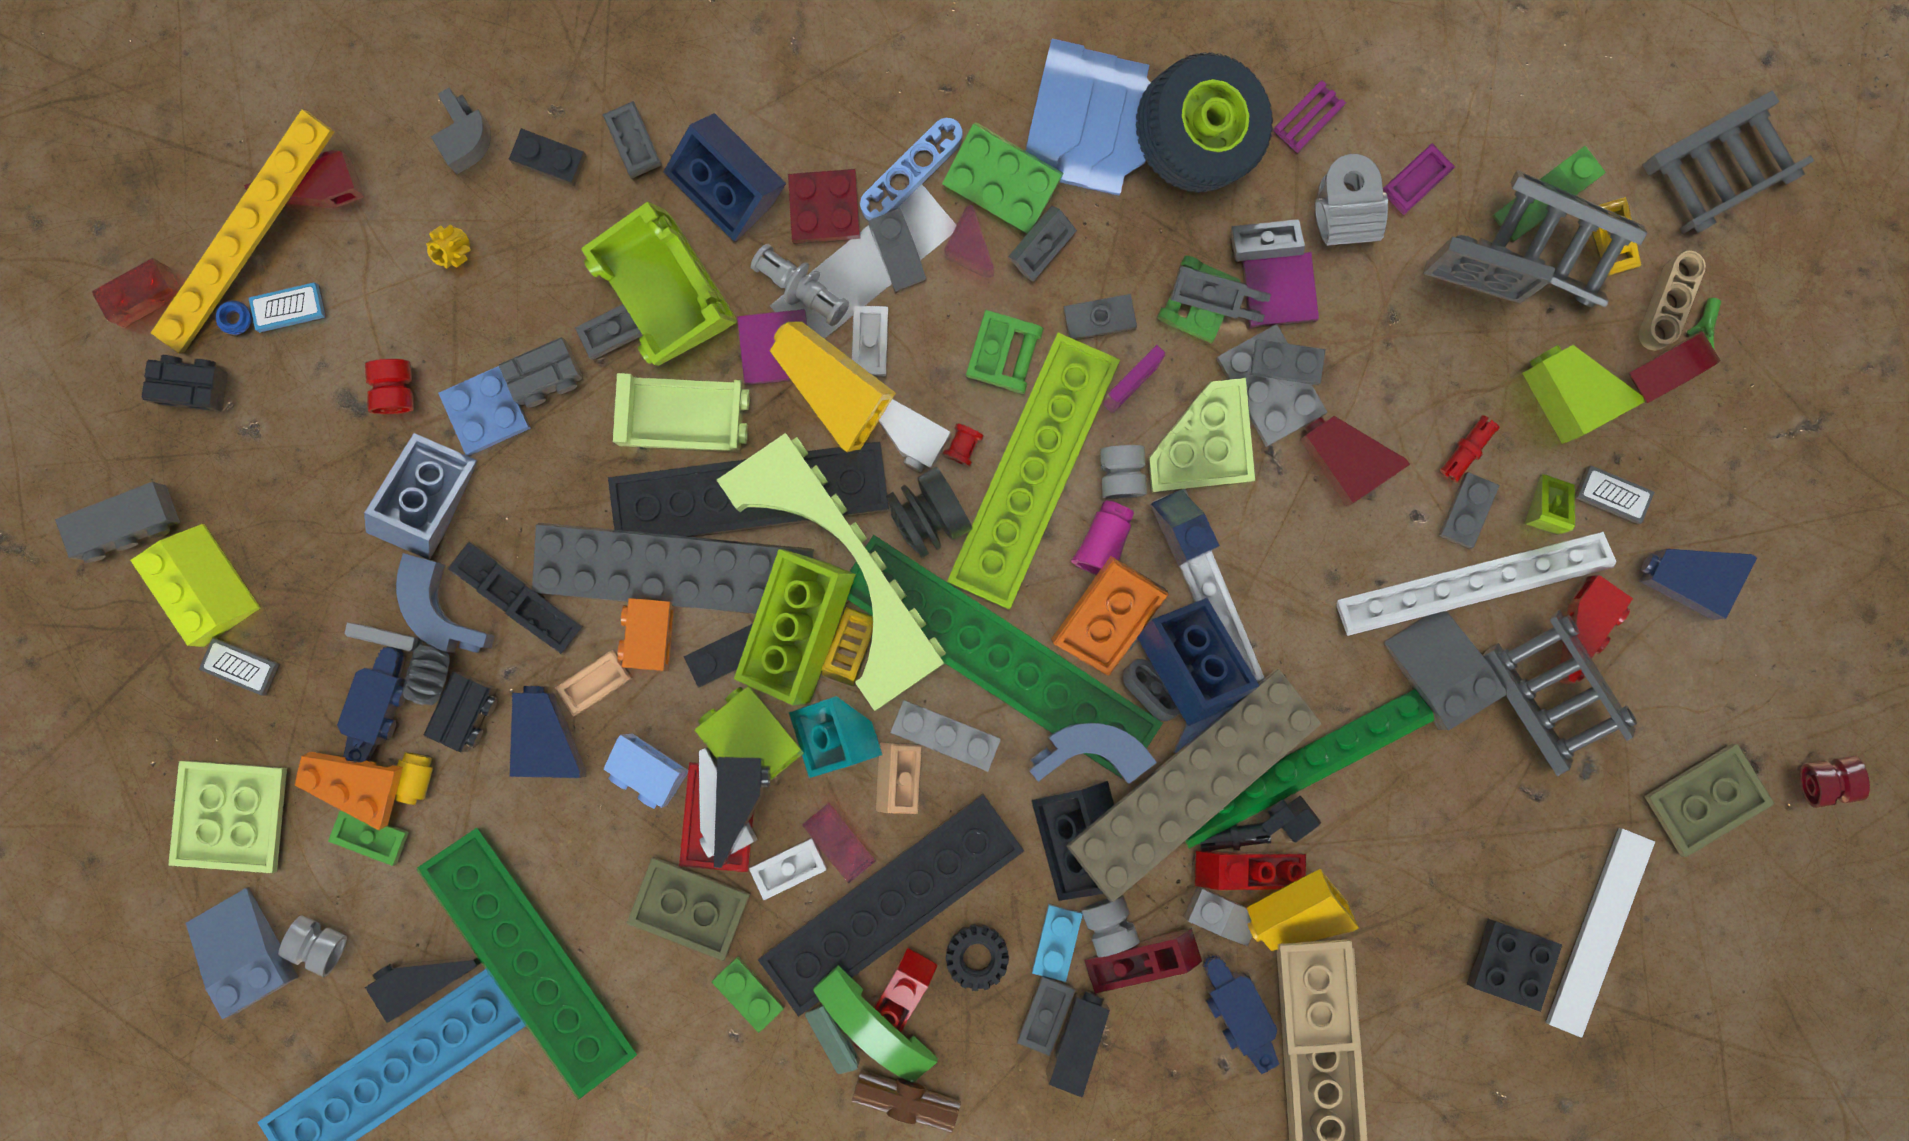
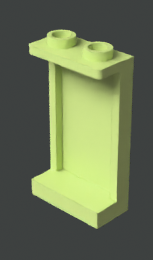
M617 373L613 442L618 446L741 452V444H746L748 437V425L742 422L743 410H749L750 390L745 389V385L741 380H734L733 383L637 378L631 374Z

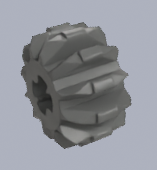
M419 645L413 651L403 686L404 699L411 700L413 703L420 705H434L439 700L450 662L448 652L436 649L433 646L426 647Z

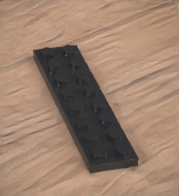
M880 442L865 443L860 450L846 452L841 447L807 451L808 455L804 457V460L810 469L817 465L828 481L823 488L830 497L837 494L848 510L842 514L843 517L890 511L886 498L887 487ZM747 459L608 477L614 530L693 537L811 520L793 513L770 508L747 507L739 512L719 485L717 479Z
M982 794L759 957L758 961L799 1017L820 1001L813 991L814 986L837 966L851 978L1023 853L1024 849L985 795Z

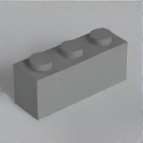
M903 700L890 732L987 772L1001 740L996 736L906 700Z

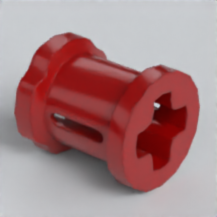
M958 423L954 428L956 434L949 449L944 450L942 455L958 464L970 467L972 464L970 460L977 442L982 441L984 435Z

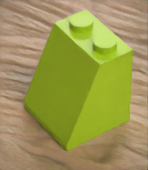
M1559 345L1551 348L1529 361L1532 368L1522 373L1562 444L1591 432L1645 402L1641 394L1574 345L1564 350H1561Z

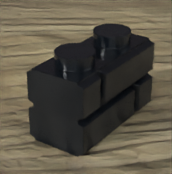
M161 355L160 361L149 359L146 361L145 381L143 382L141 396L144 401L156 405L218 412L223 410L224 390H226L228 375L226 371L216 367V362L195 359L194 365L182 363L183 358L170 355Z
M452 672L423 735L458 752H468L470 747L474 749L483 734V730L479 727L484 716L489 717L496 707L498 698L494 697L497 689L464 673Z

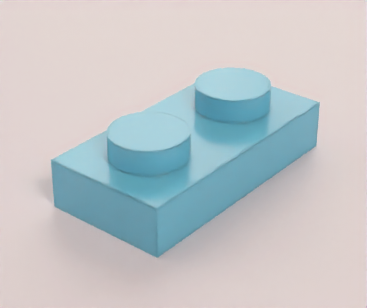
M1048 904L1032 974L1066 982L1083 915L1082 912Z

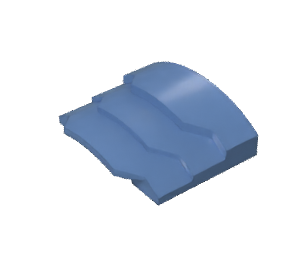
M1052 39L1034 110L1026 152L1063 172L1064 175L1060 183L1120 196L1124 176L1143 165L1146 161L1143 156L1144 152H1141V146L1138 144L1136 114L1138 113L1137 108L1140 105V98L1143 97L1142 94L1150 84V81L1147 79L1150 65L1117 58V56L1084 49V45Z

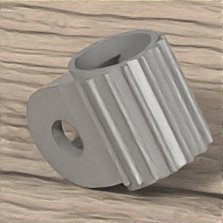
M1348 154L1338 158L1330 166L1327 174L1319 184L1318 198L1315 201V215L1319 232L1327 246L1381 241L1384 238L1383 234L1385 233L1388 216V196L1386 192H1383L1382 178L1378 167L1366 156ZM1344 184L1351 186L1354 191L1347 189Z

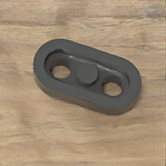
M1137 659L1125 668L1123 672L1125 686L1155 718L1161 721H1170L1180 714L1179 709L1151 662L1145 659Z

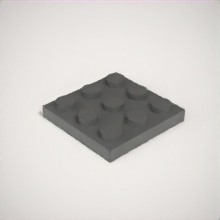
M1458 235L1457 237H1451L1427 260L1423 274L1521 304L1552 281L1555 268L1545 265L1546 262L1538 257L1526 256L1521 258L1511 255V250L1505 247H1485L1477 244L1478 241L1472 237Z

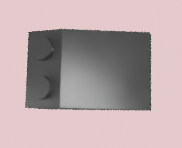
M1447 611L1427 615L1384 641L1385 646L1412 689H1416L1432 710L1434 715L1433 722L1438 730L1449 731L1508 694L1489 663Z

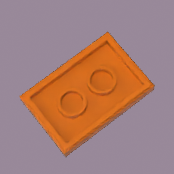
M1110 556L1051 640L1053 644L1109 676L1169 593L1163 587Z

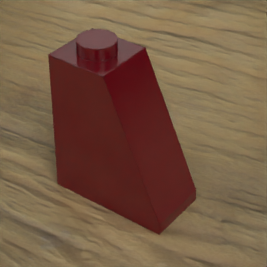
M1322 416L1305 427L1308 434L1300 439L1346 506L1355 503L1410 465L1403 456L1336 416H1333L1326 422Z

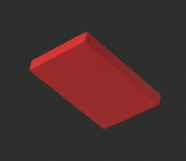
M689 762L679 866L749 872L752 843L732 853L726 865L721 868H714V856L708 857L699 841L703 837L700 831L699 763ZM755 811L753 812L749 820V824L752 829L754 825Z

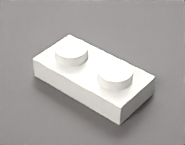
M854 306L852 360L873 376H886L888 307Z
M813 838L749 868L763 900L828 869Z

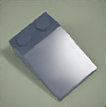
M414 433L364 512L366 533L430 560L446 533L475 469L477 460Z
M249 887L186 923L205 989L222 1020L239 1013L299 978L291 963L279 957L280 943Z

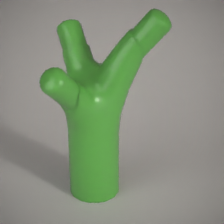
M1708 298L1702 319L1696 326L1687 331V335L1691 337L1700 331H1704L1714 348L1715 324L1722 301L1717 298Z

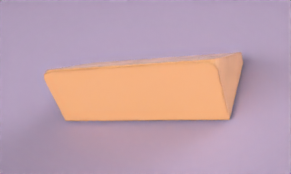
M880 743L882 755L878 759L877 812L918 814L922 745Z

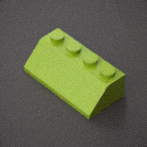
M779 549L734 680L791 705L810 703L856 574L825 561Z

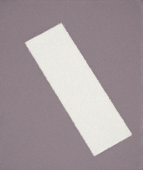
M922 184L897 208H900L920 260L959 229ZM869 225L860 232L861 239H851L813 270L820 272L817 282L824 285L829 292L839 299L845 298L849 301L847 312L835 326L827 324L825 317L814 309L811 310L805 306L802 301L793 305L786 303L784 294L772 303L770 307L775 312L805 309L807 326L825 339L853 316L854 306L867 305L892 283L870 232Z

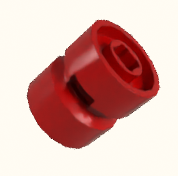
M379 359L365 363L366 383L373 387L367 392L369 413L400 414L414 410L413 394L411 389L406 387L412 381L410 361L404 359Z

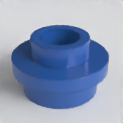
M227 301L216 312L217 325L227 334H241L251 324L252 316L249 308L239 301ZM235 313H238V322L232 324L230 320L231 316Z

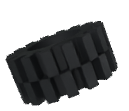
M974 924L967 928L963 927L956 935H953L947 946L946 963L948 972H950L955 982L957 981L961 984V987L965 989L967 987L971 988L972 991H978V989L983 988L987 990L993 984L997 985L1001 977L1005 975L1007 965L1009 964L1008 949L1004 939L1001 938L996 930H992L986 925L976 926ZM974 944L985 946L991 954L989 965L980 971L968 968L963 959L966 949Z

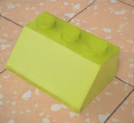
M205 524L159 540L130 560L187 646L205 647L211 642L212 638H218L260 609V606Z

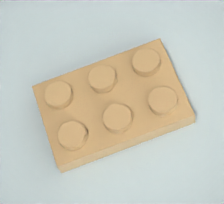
M1347 939L1278 944L1286 1053L1293 1055L1360 1050L1352 941Z

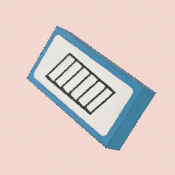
M315 282L249 297L255 330L259 333L326 317L320 288Z

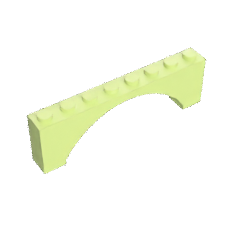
M785 433L717 479V482L739 512L747 507L770 508L802 516L831 532L852 553L867 582L873 612L872 643L868 661L862 677L855 681L873 710L877 711L945 664L941 657L946 652L935 637L930 640L927 639L921 630L926 623L915 608L910 611L907 610L901 601L906 597V594L895 579L889 583L881 571L887 568L876 551L869 554L862 542L867 540L866 536L856 522L849 525L842 514L848 510L837 494L830 497L823 488L828 481L817 465L810 469L804 460L808 452L797 437L790 440Z

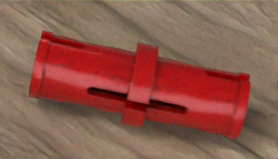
M1482 415L1466 438H1460L1457 442L1458 448L1445 465L1441 467V473L1447 478L1451 476V480L1458 483L1475 459L1479 460L1483 455L1482 449L1496 431L1500 429L1497 423L1492 419L1488 422L1489 418Z

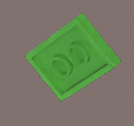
M975 122L942 184L1028 234L1039 221L1064 173Z

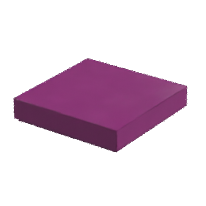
M1311 252L1297 256L1242 261L1244 283L1247 287L1271 294L1269 302L1257 301L1252 297L1246 296L1247 309H1254L1265 315L1263 322L1249 320V328L1318 321L1319 314Z
M805 309L737 316L744 384L753 385L790 381L791 379L772 355L770 349L775 343V333L783 324L787 322H803L807 325Z
M1156 345L1108 393L1103 406L1111 413H1114L1159 368L1165 358V352Z

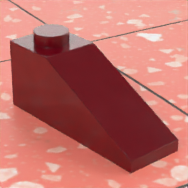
M1192 928L1141 941L1138 945L1117 954L1105 957L1093 956L1084 960L1094 993L1185 974L1203 962Z

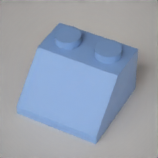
M622 734L618 737L603 769L611 774L608 779L624 790L628 786L640 793L637 798L653 809L657 805L661 808L667 806L688 774L686 768L634 734Z

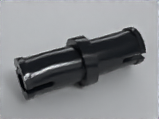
M1264 822L1240 826L1236 824L1201 842L1200 846L1201 851L1227 848L1239 851L1242 846L1271 844V837L1262 826Z

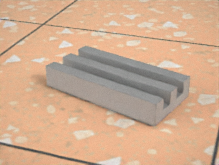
M348 622L344 633L347 637L407 651H414L419 645L423 646L424 642L417 637Z

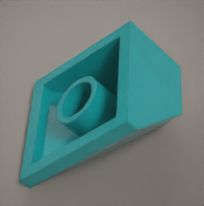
M837 696L789 712L799 747L804 752L802 757L809 778L882 755L872 721Z

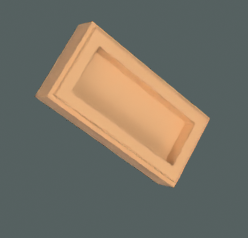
M611 650L555 687L573 717H576L632 680L633 677L627 668L622 667V661L618 660L616 651Z

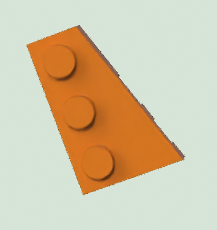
M308 752L301 756L295 786L380 831L388 826L403 767L395 765L382 767L376 766V762L363 761L358 763L347 761L345 757Z

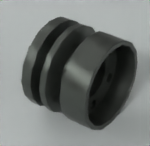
M937 466L917 477L921 494L915 496L906 485L901 487L907 499V502L901 505L894 492L886 495L893 521L906 543L921 558L929 555L922 541L929 537L936 550L941 548L937 532L941 529L952 540L973 529L961 504Z

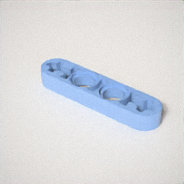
M942 118L937 121L863 194L860 201L863 216L867 220H871L896 210L959 148L963 139L960 124L952 118ZM944 129L946 132H949L951 129L954 130V140L945 139L939 145L940 151H942L939 154L934 145L942 138L941 130ZM923 150L930 152L933 156L932 163L925 167H921L914 162L916 153ZM896 174H904L908 177L909 185L904 190H895L890 185V180ZM885 187L888 194L895 199L891 201L890 197L887 196L881 203L882 211L879 212L874 209L870 212L869 201L878 202L884 196L881 188Z

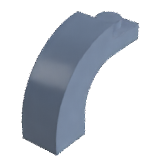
M403 553L397 573L396 594L400 611L412 631L427 644L445 652L455 653L458 641H460L458 648L479 653L481 647L491 649L495 635L460 626L452 622L442 611L438 599V590L445 565Z
M1080 723L1062 728L1048 736L1056 748L1050 752L1046 747L1031 759L1034 765L1029 768V771L1039 782L1067 759L1082 753H1093L1107 759L1124 781L1130 784L1157 762L1148 750L1127 732L1099 723Z

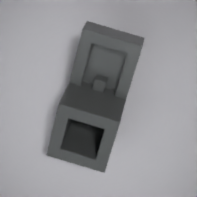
M449 87L438 93V96L454 123L434 134L431 138L447 165L456 174H459L476 164L486 154L491 141V130L487 119L479 109L473 112L464 95L462 94L457 97Z

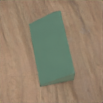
M822 1003L808 1010L805 1013V1017L835 1071L838 1074L856 1070L859 1066L860 1058L846 1033L834 1021Z

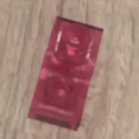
M830 803L802 824L848 883L876 862Z

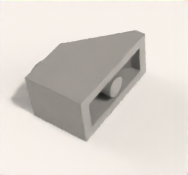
M1196 887L1183 917L1187 921L1219 936L1248 946L1252 934L1247 923L1251 922L1247 907L1203 887Z

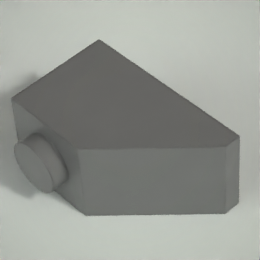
M896 209L869 220L870 232L894 291L897 292L926 280L917 249L901 209Z

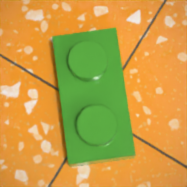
M340 810L328 842L394 866L397 865L409 832L389 824L379 831Z
M739 956L711 981L758 1033L785 1008L782 1002Z

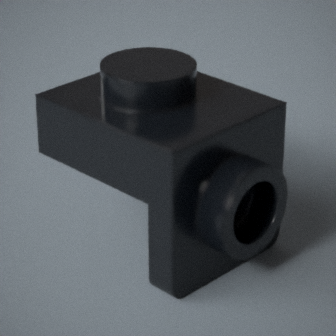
M1300 795L1289 804L1283 799L1267 812L1271 818L1264 822L1262 826L1269 836L1283 828L1293 842H1298L1317 828L1321 821Z

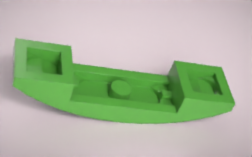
M839 966L814 986L813 991L840 1028L864 1052L892 1073L914 1083L938 1062V1058L914 1035L908 1040L861 996L863 988Z

